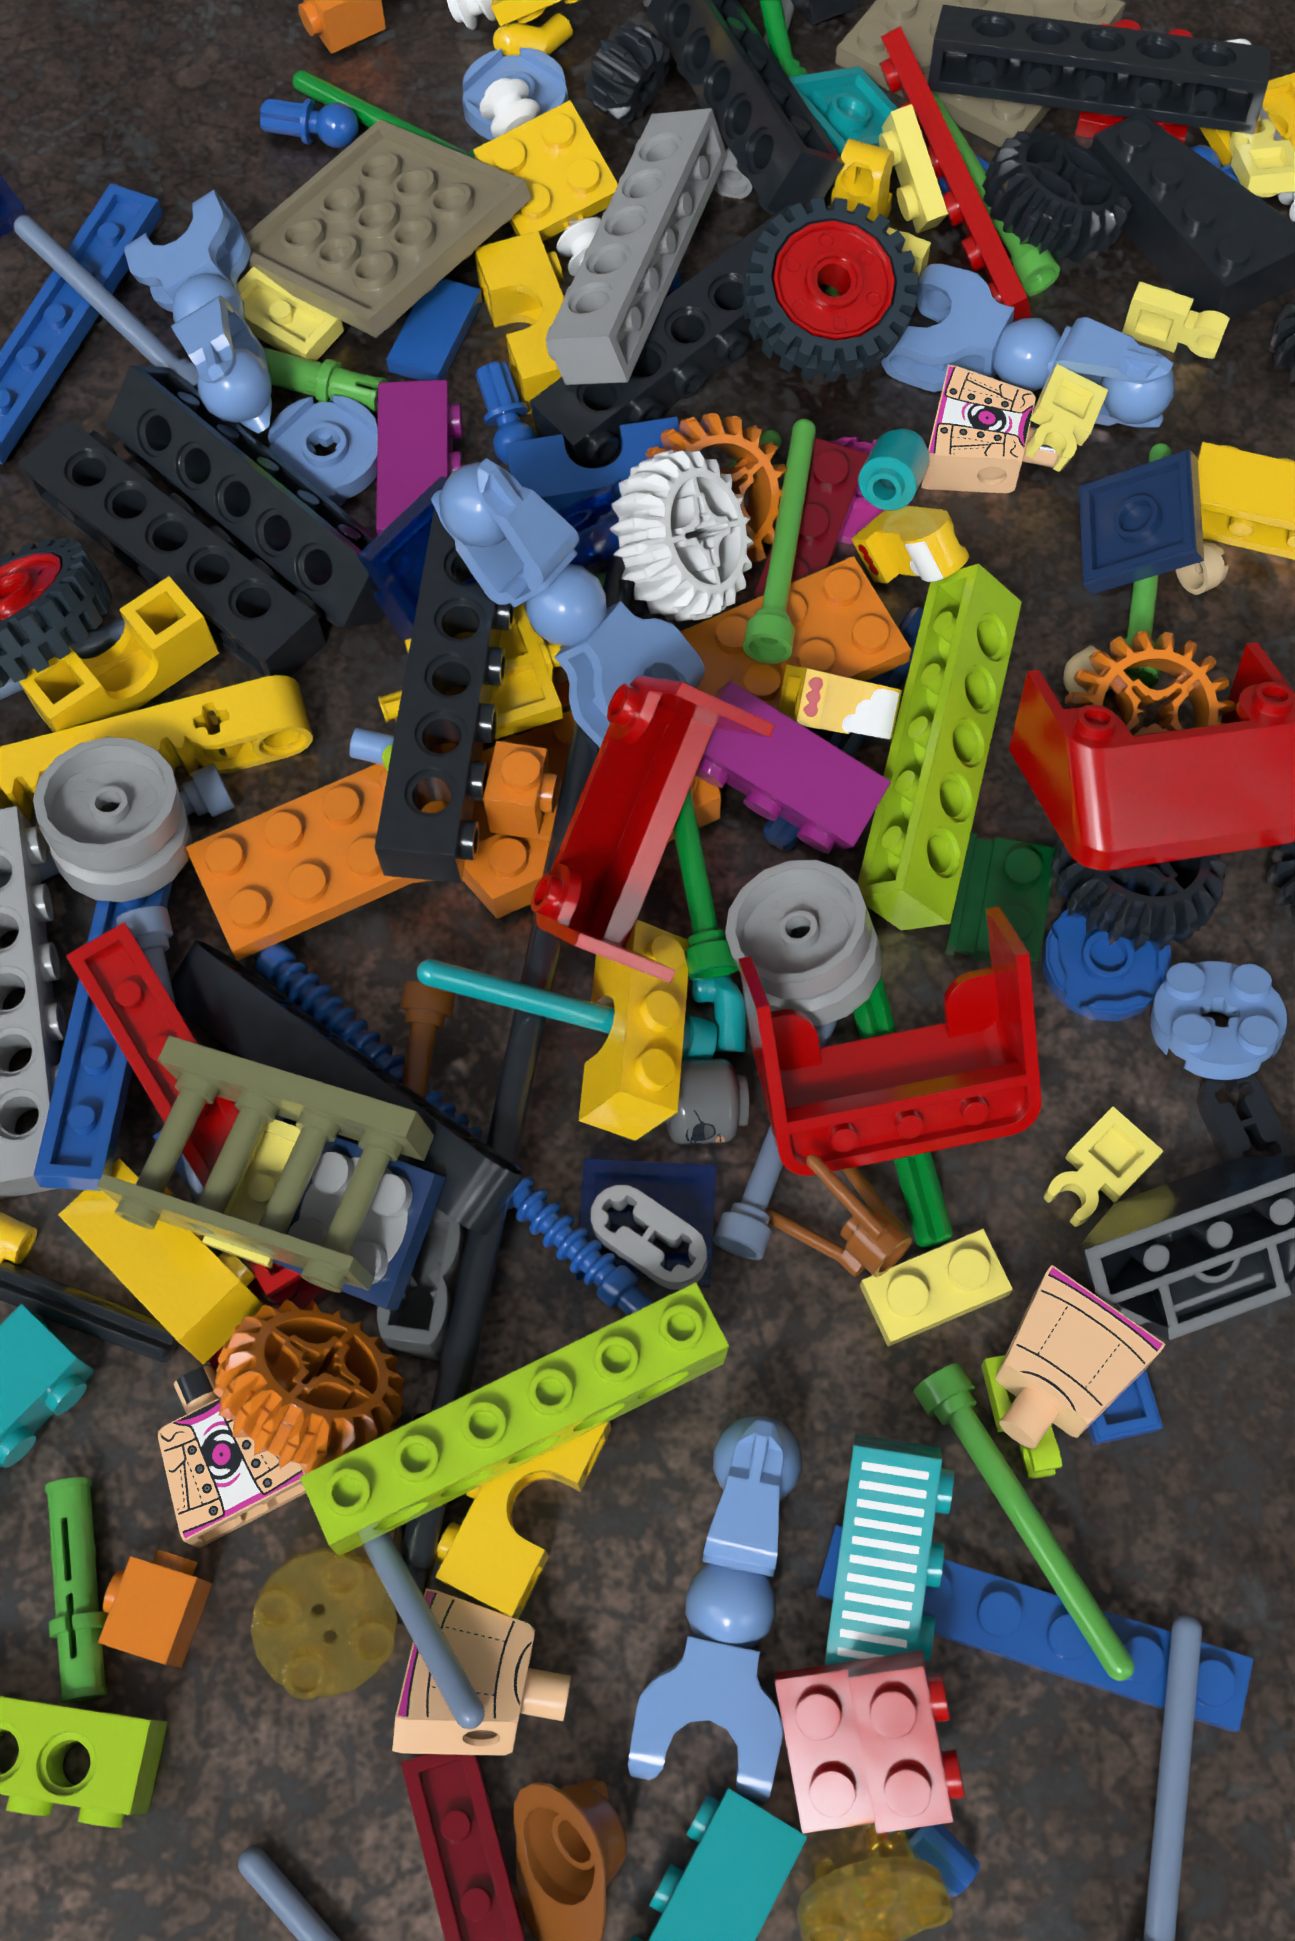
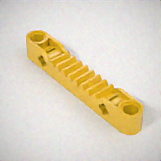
M274 675L0 746V809L17 806L26 819L30 820L34 806L33 798L39 778L54 759L80 743L105 737L134 739L150 746L163 756L172 767L174 773L175 768L182 765L190 777L192 776L191 773L198 769V764L205 767L214 763L220 774L232 773L299 754L313 742V734L300 685L294 678L288 676ZM209 711H214L215 715L210 716ZM224 748L226 755L222 756L219 749Z

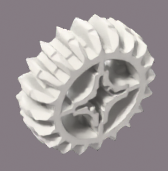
M673 450L655 454L654 458L640 462L639 465L631 468L629 478L619 483L622 497L612 503L613 510L619 517V522L611 527L610 530L618 536L620 546L613 555L623 558L626 568L622 579L634 581V599L646 600L650 614H662L666 617L667 621L676 620L681 622L691 619L694 621L712 617V614L721 612L726 606L735 604L736 592L746 588V580L743 573L752 568V562L746 555L747 548L753 545L754 542L746 533L745 524L751 518L743 516L740 507L743 495L734 494L731 490V474H720L717 460H705L700 451L690 452L682 450L674 453Z

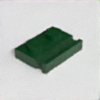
M971 832L949 926L945 954L964 953L973 955V959L991 962L986 909L999 906L1028 950L1031 970L1035 971L1040 959L1052 876H1050L1052 871L1051 863L1056 850L1053 847L995 837L994 841L977 838V833Z

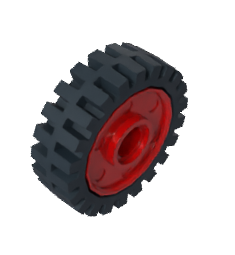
M824 197L811 199L805 210L801 202L789 207L785 217L779 214L770 222L767 231L764 230L750 256L742 289V297H745L742 307L744 318L751 319L749 331L754 341L762 338L763 345L761 350L769 359L775 354L781 357L779 367L789 373L794 365L802 368L801 378L813 380L817 373H822L823 382H836L841 374H845L846 380L859 377L864 368L868 372L880 364L884 357H888L900 341L915 309L918 297L915 293L919 284L918 273H911L915 264L912 251L902 252L905 238L899 230L891 235L887 233L890 221L882 214H879L874 222L868 219L867 215L870 207L858 203L854 212L847 210V199L834 198L831 206L826 207ZM818 285H830L837 289L841 296H828L821 291Z
M51 538L43 540L38 547L34 543L25 545L17 555L11 551L1 556L0 687H4L10 678L14 683L26 679L31 669H35L39 673L50 666L48 660L55 656L61 660L71 652L69 646L71 644H82L89 637L86 630L97 629L103 621L101 615L108 613L111 607L109 601L112 600L110 588L93 560L78 541L60 538L55 542Z

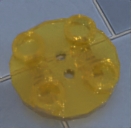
M320 1548L294 1555L270 1574L255 1600L251 1634L258 1660L272 1679L283 1685L290 1695L302 1700L316 1697L327 1698L355 1690L375 1675L382 1664L389 1659L394 1647L397 1613L390 1596L371 1563L351 1551L338 1556L333 1549ZM316 1604H321L325 1607V1611L317 1615L312 1612V1607ZM333 1630L336 1632L337 1637L329 1641L324 1638V1633Z
M873 1824L865 1831L868 1860L846 1865L836 1870L833 1861L826 1858L814 1867L815 1882L801 1895L796 1910L802 1941H904L925 1929L939 1927L947 1923L953 1915L942 1874L939 1869L929 1863L914 1858L908 1838L903 1830H896L888 1836L887 1832L877 1833L876 1826Z

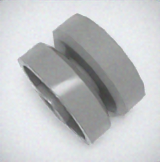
M105 737L80 743L56 757L40 776L33 798L37 822L44 839L50 846L51 855L59 873L72 889L94 900L126 902L150 896L174 880L188 862L189 854L185 847L191 845L193 841L189 820L180 797L173 769L156 749L134 739Z
M818 860L784 862L763 870L744 885L729 908L725 935L732 957L740 971L738 959L752 956L771 1011L781 1009L797 1010L808 1016L814 1026H822L847 1017L868 1000L881 977L883 951L858 884L841 868Z

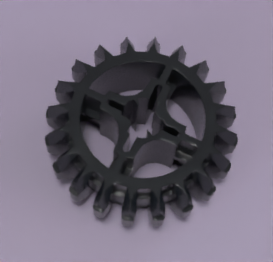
M1033 129L1030 134L1018 131L1013 138H1006L1002 147L997 149L985 172L986 178L982 184L985 190L983 201L987 206L991 207L990 216L1004 223L1003 231L1005 233H1013L1020 238V245L1027 243L1038 248L1039 255L1048 249L1057 261H1061L1067 256L1071 261L1080 263L1084 258L1096 260L1101 252L1106 253L1110 245L1116 242L1124 229L1123 226L1128 219L1127 214L1132 207L1127 198L1126 185L1117 181L1116 173L1106 165L1102 158L1092 153V147L1085 148L1077 144L1075 138L1071 140L1064 139L1056 131H1052L1050 135H1046L1040 129Z
M1059 835L1054 845V850L1056 851L1051 863L1052 871L1050 876L1057 879L1055 897L1069 900L1067 904V917L1084 916L1087 919L1085 922L1086 934L1097 928L1107 932L1109 946L1118 941L1120 937L1128 939L1135 952L1144 946L1147 940L1159 951L1166 945H1169L1172 940L1183 944L1186 939L1192 937L1194 931H1200L1202 926L1207 925L1214 913V909L1217 908L1224 894L1222 890L1225 886L1223 880L1227 864L1218 859L1220 854L1101 871L1085 867L1075 861L1068 853Z

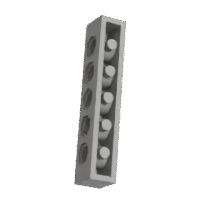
M712 108L652 114L641 138L637 141L635 151L628 166L620 177L619 185L607 210L602 215L601 223L589 248L585 251L583 261L571 286L566 291L565 299L553 324L547 332L545 340L549 356L556 362L565 385L624 383L629 381L727 158Z
M17 806L0 809V875L12 872L9 882L0 888V938L9 931L19 930L15 942L5 949H0V1200L59 1189L39 1187L33 1175L61 1059L59 1041L65 1040L67 1033L65 1013L62 1005L54 1001L52 981L59 980L61 977L60 961L55 945L52 942L48 943L46 922L53 921L54 919L53 901L48 886L41 884L38 864L47 862L46 842L40 827H33ZM17 989H25L24 998L19 1005L9 1010H2L3 1002L11 992ZM32 1048V1056L28 1064L18 1071L9 1072L11 1058L20 1050ZM38 1109L39 1117L36 1125L29 1132L16 1135L15 1125L19 1117L29 1110Z

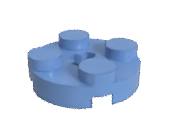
M519 47L520 55L503 57V51L499 49L478 58L468 68L463 79L464 93L462 101L466 121L484 138L489 140L495 139L490 129L493 120L483 118L479 107L486 89L492 83L502 78L521 79L527 83L529 87L527 99H533L540 106L539 116L567 102L568 90L565 85V76L561 66L552 57L536 49Z
M331 395L333 402L323 401L315 404L313 397L301 399L284 409L272 423L268 435L269 450L340 507L345 503L346 499L359 494L367 488L377 476L378 427L376 420L366 407L348 397ZM333 442L337 443L334 453L327 456H317L314 447L319 443L325 447L330 446Z
M1204 961L1193 964L1184 962L1178 963L1168 970L1165 981L1157 990L1151 1012L1150 1026L1157 1046L1166 1055L1168 1049H1170L1176 1056L1185 1060L1184 1069L1205 1078L1233 1080L1248 1077L1259 1071L1263 1061L1271 1056H1275L1280 1049L1285 1034L1287 1013L1280 995L1271 987L1272 979L1270 974L1257 965L1244 964L1239 966L1219 961ZM1209 1012L1222 1013L1229 1017L1227 1027H1217L1213 1018L1202 1017V1015Z

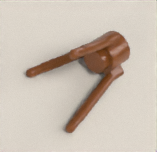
M809 1155L806 1159L807 1165L853 1215L846 1222L840 1233L847 1241L846 1247L843 1248L776 1210L767 1207L765 1213L770 1217L769 1224L838 1261L854 1277H857L865 1268L876 1278L882 1276L899 1261L912 1243V1238L905 1232L907 1227L890 1212L858 1167L842 1171L868 1206H864L817 1155Z

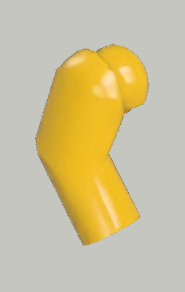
M559 13L552 16L540 28L509 22L495 31L493 45L495 50L502 49L503 56L520 55L519 47L536 49L550 56L572 37L573 29L569 20Z

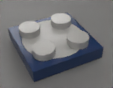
M339 1136L336 1137L334 1142H326L286 1235L322 1246L363 1150L357 1143ZM400 1159L396 1162L389 1161L349 1254L374 1277L373 1283L369 1291L345 1283L342 1289L343 1292L384 1309L398 1311L443 1188L445 1176ZM273 1259V1263L300 1274L303 1271L302 1268Z

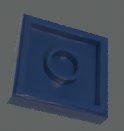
M1190 449L1079 486L1083 586L1091 594L1204 561L1198 459Z

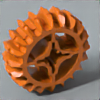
M717 413L704 414L700 423L694 417L681 420L680 433L675 429L663 431L660 437L664 449L650 447L645 452L648 459L654 458L655 454L673 450L674 453L682 450L695 452L710 446L724 451L737 462L731 468H722L720 474H731V490L734 494H741L744 498L745 491L748 488L749 502L747 512L743 499L740 507L743 516L751 518L745 526L747 536L754 544L747 548L746 555L751 562H760L766 558L762 543L773 544L775 529L772 525L773 522H777L779 499H781L782 487L778 486L777 478L784 476L787 471V467L784 464L772 465L770 462L778 446L774 445V443L759 445L762 429H759L757 426H750L742 431V419L737 416H729L721 422Z
M1140 631L1134 635L1132 648L1123 637H1118L1111 641L1110 653L1112 658L1101 650L1091 654L1089 660L1096 673L1080 669L1073 677L1077 685L1086 690L1087 693L1071 692L1065 698V704L1072 708L1087 705L1103 706L1105 694L1108 687H1110L1115 693L1112 700L1120 710L1121 720L1130 731L1140 722L1137 715L1145 712L1137 709L1138 706L1144 708L1168 697V700L1157 709L1160 716L1153 719L1160 722L1159 725L1154 723L1150 726L1142 727L1131 732L1132 736L1183 729L1178 721V710L1180 704L1187 696H1189L1193 707V728L1226 724L1219 722L1218 716L1234 711L1236 705L1233 701L1229 700L1218 701L1216 697L1217 692L1229 686V679L1219 677L1211 682L1206 675L1208 671L1214 668L1216 658L1208 656L1195 664L1191 659L1196 652L1197 644L1191 640L1184 643L1176 653L1173 652L1175 640L1174 635L1169 632L1161 634L1153 648L1151 637L1147 631ZM1136 667H1149L1161 670L1171 675L1175 680L1161 690H1154L1148 688L1139 679L1133 682L1124 670Z
M286 1299L277 1309L263 1305L257 1314H254L252 1317L245 1316L242 1323L235 1327L230 1340L226 1341L218 1357L219 1366L216 1370V1384L213 1393L221 1398L219 1415L234 1420L233 1437H250L254 1441V1456L268 1451L278 1457L280 1469L292 1461L299 1463L306 1474L393 1431L401 1416V1407L404 1403L402 1388L405 1379L395 1371L398 1358L382 1353L383 1339L381 1337H368L362 1332L363 1321L351 1324L343 1320L340 1316L339 1308L331 1314L320 1311L312 1300L304 1309L300 1310L293 1302Z

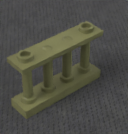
M169 1036L158 1061L177 1079L175 1088L179 1091V1094L136 1185L102 1174L97 1187L118 1203L115 1214L135 1225L152 1230L159 1220L302 1268L301 1277L329 1291L341 1293L345 1283L369 1291L374 1277L349 1254L389 1161L396 1162L400 1154L421 1161L425 1160L434 1135L417 1111ZM216 1096L236 1102L234 1106L239 1110V1113L197 1204L163 1194L205 1103L212 1104ZM276 1115L297 1121L296 1127L301 1131L259 1225L224 1214L265 1122L272 1123ZM339 1134L358 1140V1146L363 1151L322 1246L286 1235L326 1142H334Z

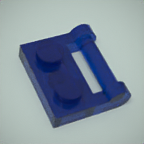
M584 1159L579 1227L587 1228L588 1235L586 1240L589 1242L598 1240L591 1223V1207L595 1198L604 1189L614 1185L631 1186L684 1220L702 1235L707 1247V1267L697 1285L698 1287L710 1288L716 1165ZM627 1204L621 1211L610 1207L606 1211L611 1223L609 1231L617 1232L620 1227L625 1226L636 1233L646 1232L634 1221V1206ZM609 1249L600 1250V1253L602 1255L606 1253H613ZM663 1252L665 1255L664 1269L670 1272L678 1264L688 1269L693 1265L689 1259V1253ZM613 1253L615 1255L614 1265L616 1267L626 1265L638 1277L649 1278ZM582 1271L576 1273V1280L583 1281L585 1273Z

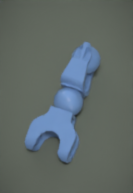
M214 189L192 203L193 220L187 231L176 241L164 246L153 245L149 241L147 233L127 244L124 247L131 274L138 282L150 287L153 299L161 308L173 312L175 323L171 327L199 374L198 395L207 410L223 421L240 422L252 431L260 433L270 425L272 407L270 396L272 391L271 375L268 371L265 351L244 321V301L237 288L238 278L248 263L251 248L236 216Z
M930 264L925 267L918 278L919 285L915 293L918 296L916 305L921 314L939 324L928 328L907 326L895 348L887 358L884 357L881 361L884 370L892 378L931 392L942 391L948 365L958 366L993 379L997 373L1002 382L1028 391H1035L1044 387L1047 377L1056 364H1059L1108 389L1095 422L1096 424L1107 426L1120 423L1131 427H1159L1163 421L1162 413L1170 405L1175 391L1174 375L1171 370L1173 362L1159 352L1139 345L1133 337L1087 317L1077 318L1072 327L1066 326L1062 336L1055 326L1041 318H1024L1013 322L1014 308L998 303L991 296L987 283L977 273L944 264Z
M487 458L482 462L463 465L451 473L442 490L434 493L431 500L442 525L455 540L456 551L489 599L498 605L511 603L513 607L526 601L527 617L534 630L549 643L563 646L554 658L566 671L569 679V701L574 720L599 747L610 724L607 719L609 703L615 691L622 684L629 685L639 676L681 681L694 688H697L705 674L704 664L682 633L673 624L656 618L641 619L634 616L621 601L607 608L606 594L599 579L583 566L569 564L577 555V552L574 550L579 542L577 531L536 492L522 487L507 470Z
M747 1415L731 1422L719 1435L714 1447L713 1471L720 1487L724 1491L704 1548L702 1562L708 1564L692 1578L685 1596V1615L693 1634L689 1633L685 1652L681 1660L675 1666L660 1672L640 1695L635 1715L628 1768L631 1777L644 1780L657 1777L663 1769L666 1752L674 1733L689 1722L712 1721L727 1729L738 1746V1767L736 1773L738 1794L750 1802L762 1806L770 1797L782 1742L783 1725L771 1695L761 1686L757 1677L760 1651L759 1648L755 1647L770 1632L776 1616V1596L767 1576L773 1577L776 1567L779 1501L783 1500L797 1484L802 1471V1451L795 1435L781 1421L766 1415Z

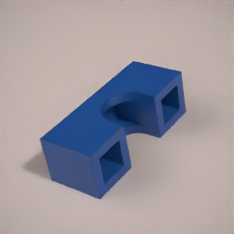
M677 417L620 425V456L610 465L596 469L579 466L569 458L565 450L563 434L505 443L509 473L522 487L536 492L571 526L590 523L599 525L610 524L619 519L612 507V503L622 497L619 483L629 478L632 467L639 465L644 460H648L645 452L650 447L664 449L660 437L663 431L675 429L680 433Z

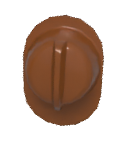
M590 1778L579 1784H569L560 1789L551 1784L533 1782L519 1791L514 1802L516 1882L519 1904L528 1928L537 1941H602L606 1921V1888L620 1870L627 1854L625 1830L615 1809L609 1803L607 1785L598 1778Z

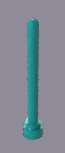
M434 959L422 961L417 968V977L426 986L607 1034L610 1033L613 1024L615 1008ZM685 1015L682 1060L712 1059L717 1043L716 1025L714 1022Z

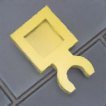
M1269 119L1261 121L1259 133L1248 134L1232 131L1229 149L1233 153L1231 167L1239 183L1258 197H1272L1278 193L1295 191V149L1289 139L1273 141L1276 127Z
M1139 282L1132 298L1122 333L1133 337L1137 341L1173 353L1178 343L1187 345L1194 354L1200 357L1214 359L1230 318L1217 311H1203L1200 313L1192 311L1190 309L1193 298L1174 293L1165 288Z
M1056 364L1047 377L1030 418L1031 421L1040 426L1026 445V456L1033 458L1042 445H1048L1057 453V460L1054 463L1053 469L1058 472L1062 471L1075 454L1077 444L1082 446L1091 434L1108 389Z
M1113 1106L1065 1157L1078 1171L1064 1172L1056 1176L1045 1191L1043 1198L1050 1203L1062 1191L1076 1193L1081 1200V1208L1077 1210L1069 1222L1074 1227L1080 1226L1096 1210L1099 1202L1098 1192L1100 1190L1114 1203L1117 1202L1160 1157L1163 1150Z

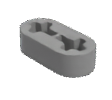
M614 1185L604 1189L595 1198L591 1207V1223L596 1238L607 1249L659 1285L670 1290H681L693 1283H697L702 1278L707 1267V1247L702 1235L694 1227L640 1190L628 1185ZM627 1204L634 1206V1221L646 1232L641 1237L625 1226L620 1227L616 1233L609 1231L611 1223L606 1211L610 1207L621 1211ZM657 1238L674 1249L682 1241L690 1245L688 1250L689 1259L693 1265L688 1269L678 1264L671 1272L664 1269L665 1255L652 1243Z

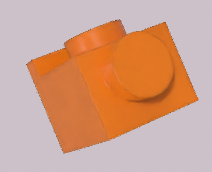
M496 741L483 796L490 832L550 842L562 780L559 778V775L550 773L547 748Z

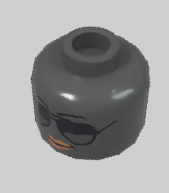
M727 1059L682 1060L678 1112L664 1121L667 1123L671 1139L681 1145L729 1142L735 1137L738 1126H747L749 1091L745 1074H736L735 1069Z

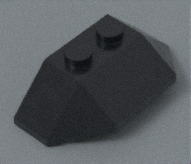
M1295 1155L1236 1158L1115 1202L1079 1245L1091 1292L1147 1332L1169 1341L1292 1295L1295 1292Z

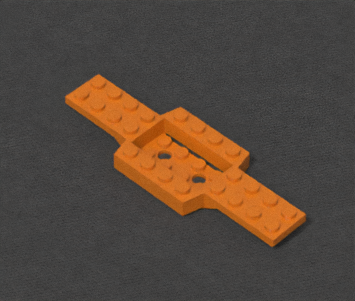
M854 556L791 583L786 613L795 627V637L792 655L782 663H761L751 659L743 650L746 624L758 610L762 609L764 595L680 631L700 656L705 667L704 677L696 689L715 696L717 691L731 680L777 710L786 665L809 668L865 682L909 662L911 648ZM541 636L545 644H549V642ZM560 666L553 668V684L563 708L570 704V683L566 671ZM572 711L564 712L562 719L546 723L521 735L509 736L502 742L547 748L550 773L559 775V778L563 780L575 723ZM440 745L432 750L434 753L443 754ZM495 746L482 751L481 761L488 763V770H490ZM372 765L185 847L237 961L409 884L432 881L384 876L374 847L388 773L384 765ZM695 775L690 787L698 827L700 828L720 819L721 796L718 787L707 783ZM475 800L472 820L479 822L478 852L475 860H465L462 880L498 919L531 904L535 887L543 875L549 841L490 832L484 801ZM433 801L425 805L421 811L436 813L446 808L449 803ZM673 830L668 842L675 839Z

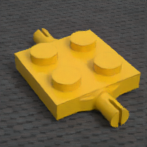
M522 603L515 607L511 631L501 630L499 647L506 649V671L503 686L492 687L490 704L497 705L495 740L563 718L562 705L553 684V668L561 666L554 657L563 646L551 643L545 644L544 640L532 629ZM463 632L455 635L453 638L464 639L472 636L474 633ZM411 638L405 640V644H406V648H407L408 654H409V648H410ZM453 687L443 692V695H457L465 691L466 688ZM402 690L378 696L386 722L398 717ZM445 743L440 746L444 754L454 750L458 745Z

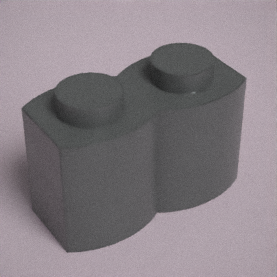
M435 1207L398 1311L387 1310L379 1306L377 1308L379 1332L392 1354L440 1360L442 1357L453 1304L451 1294L456 1289L466 1235L461 1224L454 1221L437 1207Z

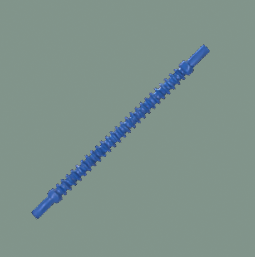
M279 942L250 955L256 961V971L267 982L276 983L278 992L288 993L290 1001L296 1005L301 1004V1009L311 1016L313 1015L316 1020L399 1081L402 1080L405 1057L400 1054L392 1056L393 1047L390 1043L384 1042L379 1044L381 1039L379 1032H367V1021L364 1019L355 1020L356 1012L353 1008L347 1007L343 1009L344 1001L342 997H331L332 989L330 986L325 984L319 985L320 978L317 974H307L308 967L306 963L296 962L297 957L286 944ZM428 1080L425 1100L481 1140V1129L479 1127L468 1128L469 1118L467 1115L455 1116L456 1106L454 1103L447 1102L442 1104L443 1093L439 1090L430 1092L431 1083ZM516 1164V1167H518L521 1170L520 1165ZM526 1176L521 1180L508 1202L507 1209L517 1208V1221L525 1222L529 1220L531 1222L529 1231L532 1235L543 1233L542 1243L544 1247L548 1248L555 1245L558 1248L556 1252L558 1260L569 1258L572 1261L569 1267L572 1273L584 1272V1285L592 1286L595 1284L598 1287L596 1291L597 1297L609 1309L619 1307L627 1315H630L654 1303L637 1287L639 1278L626 1265L616 1267L614 1265L615 1255L613 1253L602 1255L600 1253L602 1245L599 1240L591 1242L586 1240L588 1235L587 1228L579 1227L575 1229L573 1227L575 1220L572 1214L561 1216L559 1214L561 1210L559 1202L547 1203L548 1193L545 1189L533 1190V1177Z

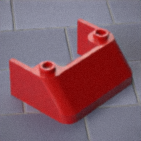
M1258 642L1247 643L1228 698L1229 701H1233L1236 704L1235 710L1224 714L1221 722L1226 724L1132 736L1125 723L1106 707L1087 705L1079 708L1063 709L1040 670L1027 671L1009 751L1068 853L1081 865L1094 870L1109 871L1295 842V692Z
M639 676L629 685L622 684L619 686L611 698L607 710V719L610 722L551 871L549 874L543 875L535 887L531 900V909L533 912H536V922L540 929L576 947L671 983L676 970L626 947L632 929L713 729L719 728L770 738L775 724L681 681Z
M999 906L986 909L991 967L964 973L949 985L943 999L945 1023L820 1048L818 1034L810 1018L804 1013L792 1009L771 1011L752 956L738 959L751 1042L774 1142L780 1160L788 1170L802 1176L816 1175L806 1163L807 1157L811 1154L817 1155L834 1172L1010 1136L1024 1131L1034 1123L1041 1110L1042 1098L1030 954Z

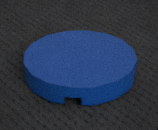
M1068 909L1065 910L1060 918L1053 923L1042 947V972L1051 992L1069 1010L1091 1020L1120 1021L1142 1013L1154 1002L1156 992L1165 981L1167 972L1171 968L1170 945H1166L1159 951L1147 940L1146 944L1135 952L1129 940L1120 937L1118 941L1109 946L1107 932L1097 928L1086 934L1085 922L1087 919L1084 916L1067 917Z

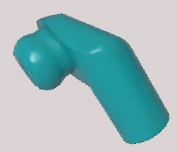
M731 975L709 980H692V999L698 1003L714 1002V1024L717 1028L715 1051L746 1052L747 1011L745 998Z

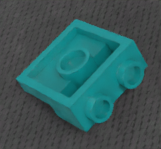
M860 66L788 77L840 158L849 139L880 147L879 134L883 133L881 127L890 112L898 108Z

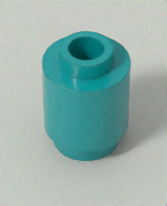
M896 429L879 437L865 461L858 478L860 491L870 504L883 510H898L912 501L930 461L929 452L923 438L909 429Z

